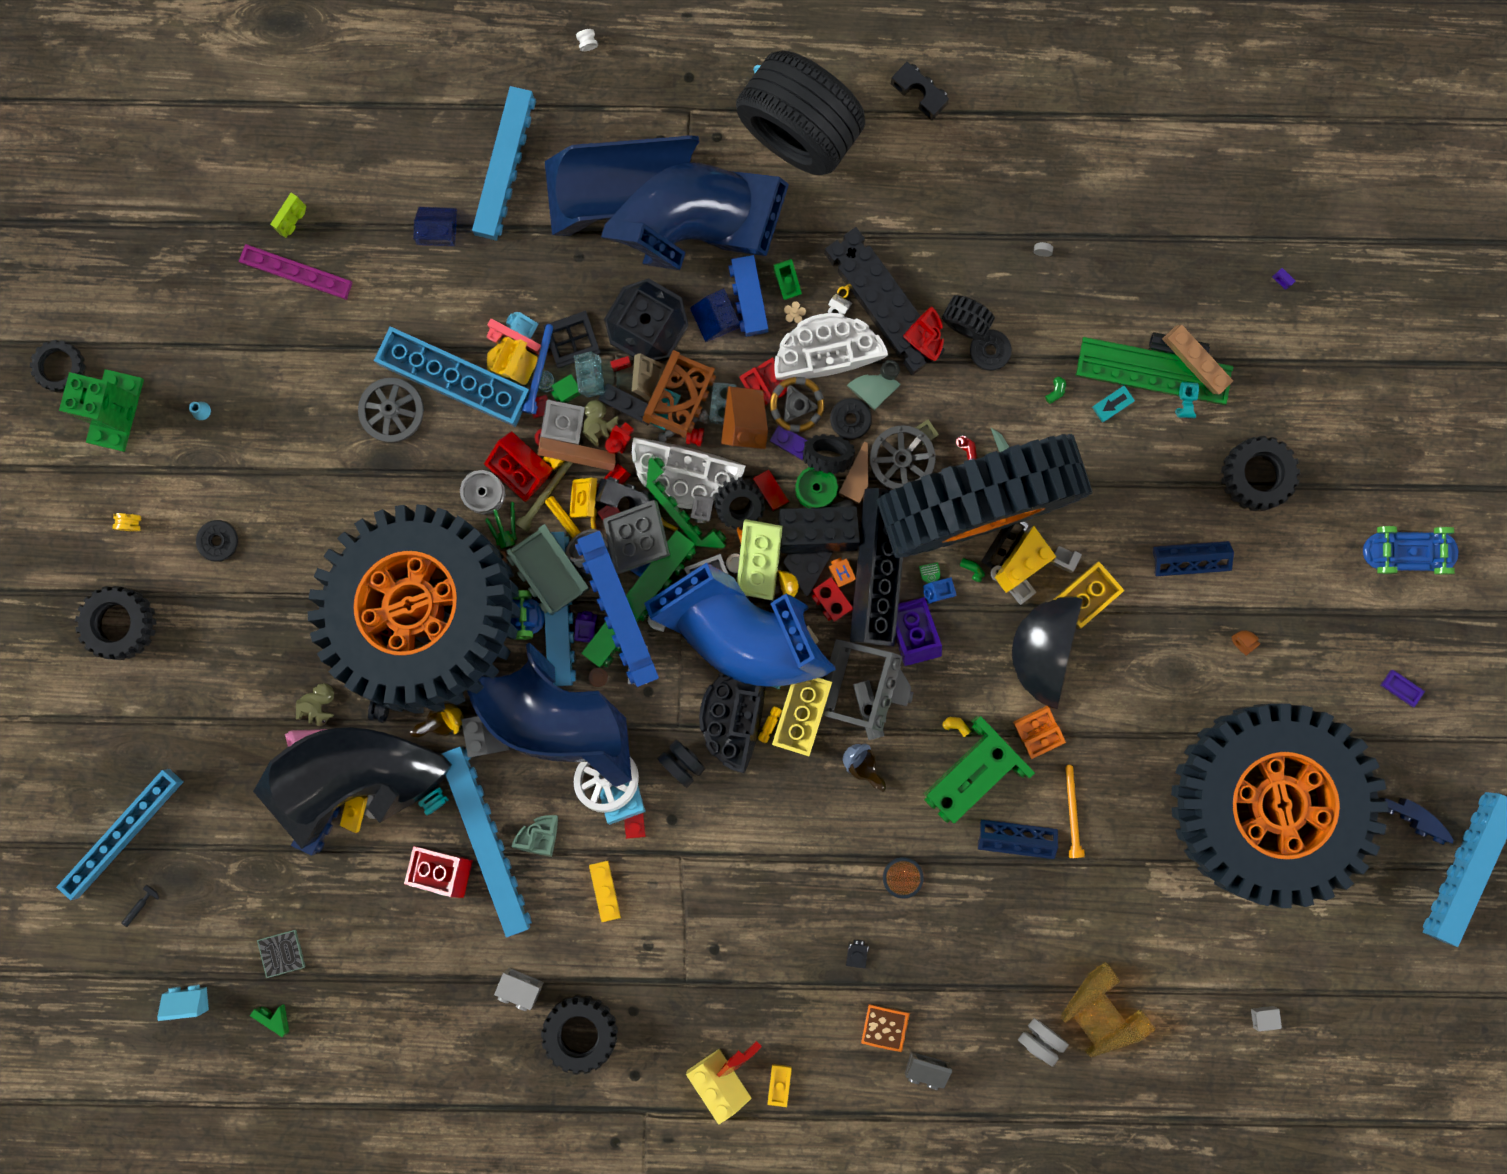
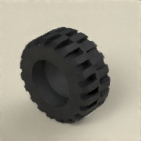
M1252 437L1238 444L1225 457L1223 461L1225 466L1221 469V473L1224 474L1221 481L1222 484H1226L1227 488L1224 489L1226 494L1230 493L1232 496L1230 499L1234 503L1238 502L1240 507L1244 509L1249 508L1250 511H1266L1285 503L1295 493L1294 488L1299 485L1300 481L1297 479V476L1300 475V469L1296 468L1299 461L1298 458H1293L1292 454H1294V451L1292 449L1287 450L1285 448L1287 444L1283 441L1277 442V438ZM1252 457H1263L1274 466L1276 481L1270 490L1258 491L1247 482L1245 465Z
M106 586L102 587L101 590L96 589L93 591L92 596H86L83 600L85 602L84 606L79 605L78 611H80V615L75 617V622H78V627H75L76 633L81 635L78 638L80 643L86 644L84 648L88 652H93V655L111 660L130 659L135 657L136 653H142L145 650L143 647L149 646L152 642L149 638L154 636L156 631L152 630L153 625H157L156 619L152 618L155 611L154 608L149 607L151 603L148 599L143 598L141 593L125 587ZM114 605L125 607L131 619L128 633L119 641L107 639L102 630V618L105 612Z
M575 995L572 998L568 997L556 1004L548 1014L541 1031V1037L543 1038L542 1047L546 1050L545 1055L548 1059H552V1064L556 1068L560 1066L563 1068L562 1071L566 1073L572 1071L576 1075H579L580 1072L587 1074L593 1069L597 1070L609 1059L616 1045L618 1029L615 1024L616 1019L614 1015H611L608 1006L602 1005V1001L599 999L594 1000L592 996L587 995L586 997H581V995ZM572 1017H585L596 1026L598 1039L594 1047L589 1051H573L563 1042L561 1036L563 1025Z

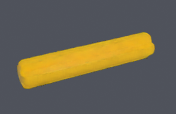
M553 496L546 499V505L572 538L581 533Z

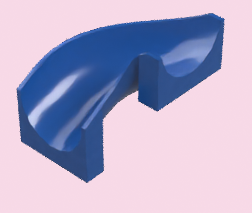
M709 563L700 566L644 603L651 620L682 634L690 646L711 666L724 675L742 683L756 686L791 685L826 676L836 669L819 650L807 629L803 612L809 609L808 605L786 593L771 603L774 613L765 611L747 599L734 577Z

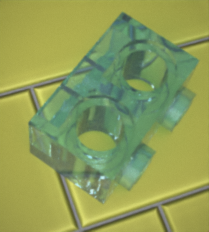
M592 351L574 355L578 392L586 397L604 394L601 357Z
M713 382L710 423L724 424V418H721L718 413L720 410L726 409L727 399H723L720 395L723 391H728V386L736 387L735 384Z

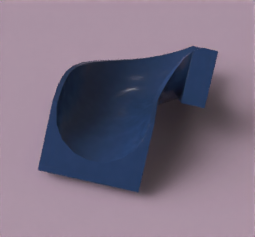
M703 163L677 164L664 169L644 183L605 224L601 237L625 244L645 253L642 263L644 265L674 270L681 269L686 253L674 244L687 239L702 240L722 250L767 256L789 184L778 176L727 171Z
M531 643L526 644L528 661L520 670L502 677L490 678L482 676L479 679L484 687L476 694L467 690L472 705L484 726L496 739L506 746L526 755L544 760L588 762L614 787L632 781L626 717L599 691L575 693L562 690L553 683L556 682L555 667Z

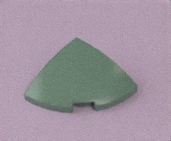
M867 374L854 379L847 387L875 411L901 384L896 380H887L881 374Z
M546 815L534 819L535 823L529 827L524 826L514 838L512 848L552 857L557 834L558 816Z

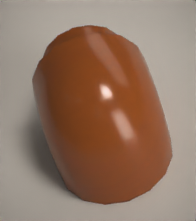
M1247 630L1239 631L1231 637L1235 646L1245 656L1261 644L1258 641L1259 638L1253 632Z

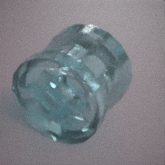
M549 371L542 372L539 389L543 392L553 390L551 385L556 383L555 378Z

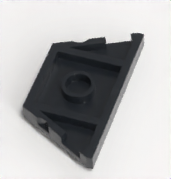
M833 552L788 553L783 563L790 573L797 578L798 585L807 597Z

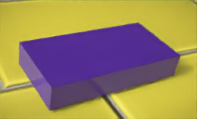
M1390 670L1380 685L1411 707H1415L1425 693L1424 690L1394 670Z

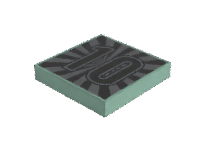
M296 929L257 940L266 978L306 967Z

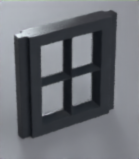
M586 311L549 323L553 326L549 345L557 368L601 354ZM583 323L586 333L573 337L570 327ZM566 329L569 339L556 343L553 333ZM588 336L591 346L577 350L575 340ZM571 342L574 352L560 356L558 346Z

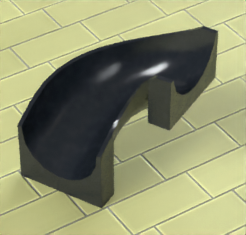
M332 728L300 739L270 760L253 792L299 847L303 849L318 839L335 809L343 803L359 796H375L367 809L381 823L435 791L452 764L444 755L394 735L364 728Z

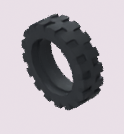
M61 340L44 342L43 346L37 347L36 353L31 356V375L35 377V381L43 388L53 392H64L68 376L57 382L49 380L44 373L46 358L56 351L66 352L72 360L70 372L83 376V370H85L83 362L85 360L81 356V352L69 343Z
M821 434V436L814 435L813 438H808L803 451L804 463L808 464V467L827 474L828 472L837 474L838 472L843 473L845 470H850L855 456L854 445L850 444V441L831 434L830 436H826V434ZM832 451L840 454L841 456L828 457L823 456L817 452Z

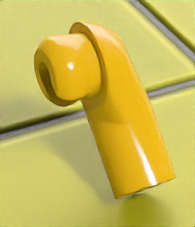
M948 717L942 723L944 729H958L963 737L971 732L965 722L958 717Z

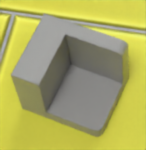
M1059 546L1055 552L1056 558L1050 563L1072 573L1082 554L1076 551L1071 552Z
M1270 1006L1251 1009L1253 1028L1255 1030L1268 1031L1282 1028L1280 1010L1277 1007Z

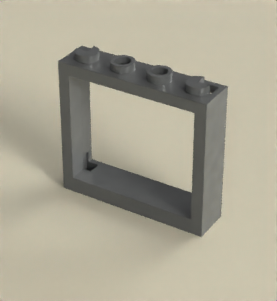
M836 639L830 662L836 669L825 677V680L832 682L822 716L882 732L884 723H886L888 708L891 705L893 690L896 687V679L901 668L903 656ZM851 649L886 658L869 722L834 713Z

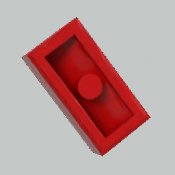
M769 470L753 478L754 483L773 512L789 502Z

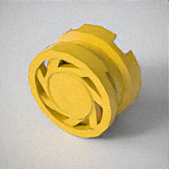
M113 514L115 523L112 529L140 532V526H138L139 521H141L140 515Z

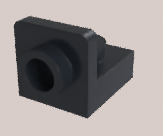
M854 939L853 942H849L846 966L866 969L869 945L865 944L864 940Z

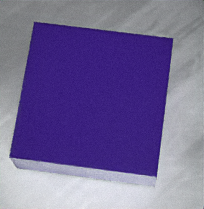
M1283 268L1272 276L1284 289H1288L1296 281Z

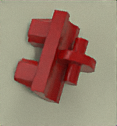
M626 422L620 428L616 425L605 443L606 450L611 454L618 452L623 454L626 451L631 439L630 435L634 429Z

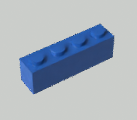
M754 255L731 259L732 265L729 266L730 277L735 279V284H732L734 295H738L739 302H736L737 313L742 314V321H739L741 332H745L746 337L768 333Z

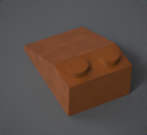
M728 386L721 444L766 449L768 426L763 390Z

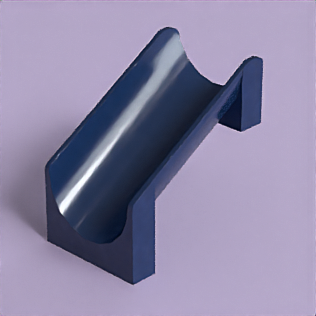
M688 135L571 145L545 161L552 235L570 236L598 220L611 219L621 206L653 176L674 165L690 163L691 156L700 142L699 137Z

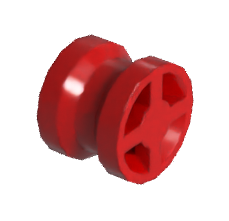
M693 428L692 433H687L686 444H696V446L701 447L704 428Z

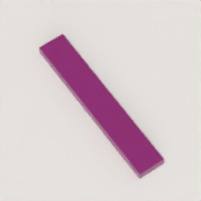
M245 244L239 259L241 264L347 300L353 284L350 280Z

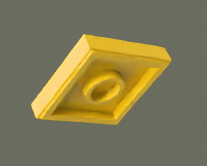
M597 478L575 479L572 481L570 518L594 517Z

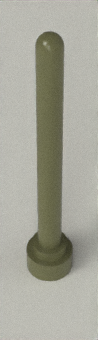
M565 461L528 513L516 521L515 524L525 532L530 530L532 527L531 520L573 462Z

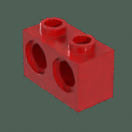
M832 577L812 590V599L817 605H822L824 608L822 613L828 621L832 620L834 623L853 610V607ZM823 588L829 589L831 596L829 598H822L820 590ZM833 604L841 606L842 611L840 614H834L831 611Z

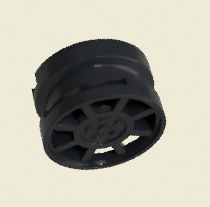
M370 701L368 720H378L379 723L386 722L390 708Z

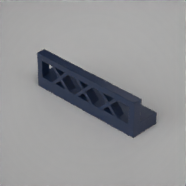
M1229 541L1153 547L1155 558L1154 573L1155 576L1232 571L1234 551ZM1221 559H1228L1227 565H1218L1217 563ZM1201 561L1209 562L1206 566H1198ZM1183 562L1190 563L1186 568L1179 567ZM1169 563L1171 565L1167 569L1160 570L1161 564Z
M981 819L978 850L1055 859L1058 850V829ZM985 827H992L995 832H985ZM1006 829L1012 830L1015 834L1012 836L1007 835L1004 831ZM1030 832L1034 837L1027 838L1023 833ZM1044 834L1053 835V841L1046 840L1042 836Z

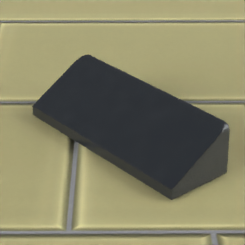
M1019 522L1023 528L1017 538L1016 534L1011 532L1015 524L1004 529L1001 528L981 562L992 569L995 565L991 562L996 554L1005 556L999 565L1002 566L1024 534L1028 524L1026 522ZM1006 538L1015 540L1006 554V550L1001 548Z

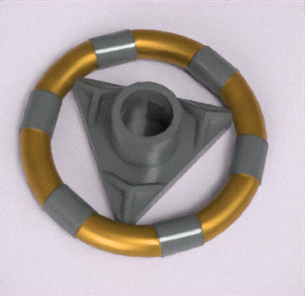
M805 377L788 378L779 383L772 393L770 399L771 414L775 422L783 429L790 432H804L814 427L821 419L824 411V397L819 387L813 381ZM799 384L809 387L814 392L817 405L791 385ZM787 387L784 418L782 419L777 409V399L784 388ZM817 409L814 416L806 424L795 425L787 423V421Z

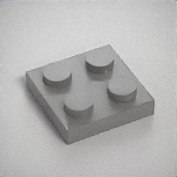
M547 400L540 437L579 445L585 407Z

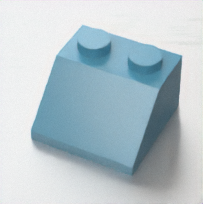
M198 984L190 985L188 989L181 990V987L168 988L169 991L161 996L157 1018L158 1021L197 1017L209 1010L207 987L200 988Z

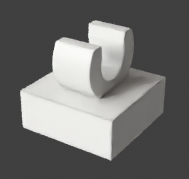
M835 294L828 304L831 306L828 313L836 309L839 314H845L852 303Z

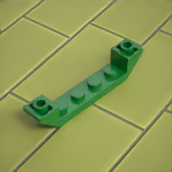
M654 454L650 456L646 484L650 492L696 546L724 548L727 538L721 530L717 531L713 528L702 537L703 533L697 525L693 526L691 524L689 515L677 507L678 502L675 498L666 494V488L660 481L656 482L655 479L665 471V463L659 456L655 457Z

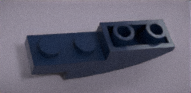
M1379 797L1380 800L1388 802V812L1386 813L1393 815L1395 812L1400 814L1401 819L1411 822L1410 827L1415 829L1416 834L1423 837L1430 835L1434 837L1433 841L1442 845L1445 842L1453 843L1454 839L1444 825L1420 805L1405 798H1400L1399 802L1396 803Z

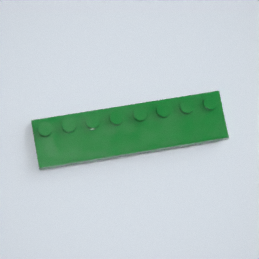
M1087 337L1082 338L1075 375L1077 377L1179 396L1182 382L1198 383L1199 393L1197 400L1220 405L1227 404L1230 385L1222 393L1212 394L1177 355ZM1218 363L1231 378L1233 366Z

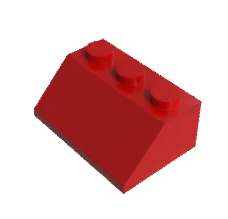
M512 431L498 440L484 463L524 502L531 498L554 470Z

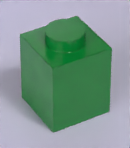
M572 374L551 385L554 389L551 393L557 402L567 403L583 394Z

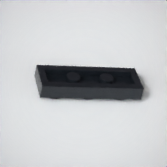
M608 383L606 384L598 398L599 401L647 426L649 425V423L642 421L648 403Z

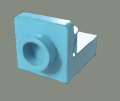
M520 312L511 313L506 321V327L531 339L538 326L537 322Z

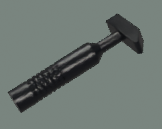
M149 885L143 888L147 892L144 898L136 903L121 922L125 927L130 925L146 905V900L150 895L157 900L159 899L158 892Z

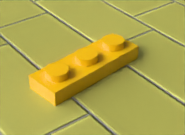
M609 861L590 864L589 868L601 922L621 918Z

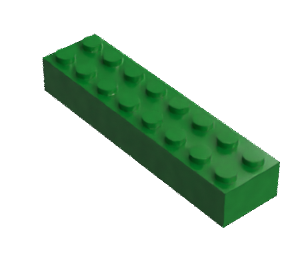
M677 530L667 541L670 556L651 562L626 595L637 624L640 620L643 622L649 615L644 603L673 584L671 579L675 574L679 576L685 568L683 565L685 561H690L696 554L695 544ZM605 622L581 653L599 668H604V666L608 668L615 659L612 657L614 653L621 651L620 647L616 648L612 639V635H615L613 628L608 629Z

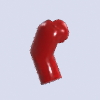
M965 436L958 437L956 445L967 452L968 460L973 458L976 460L975 443Z

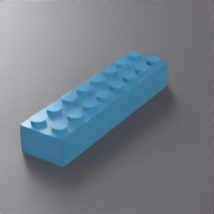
M389 327L374 359V362L381 367L515 428L523 413L521 411L522 405L525 403V400H528L530 392L529 389L393 327Z
M1485 792L1480 797L1478 810L1471 817L1469 830L1465 831L1463 835L1464 841L1461 847L1456 850L1455 861L1447 870V879L1439 888L1440 894L1431 906L1432 912L1423 924L1424 930L1422 933L1455 947L1459 946L1507 839V797L1502 794Z

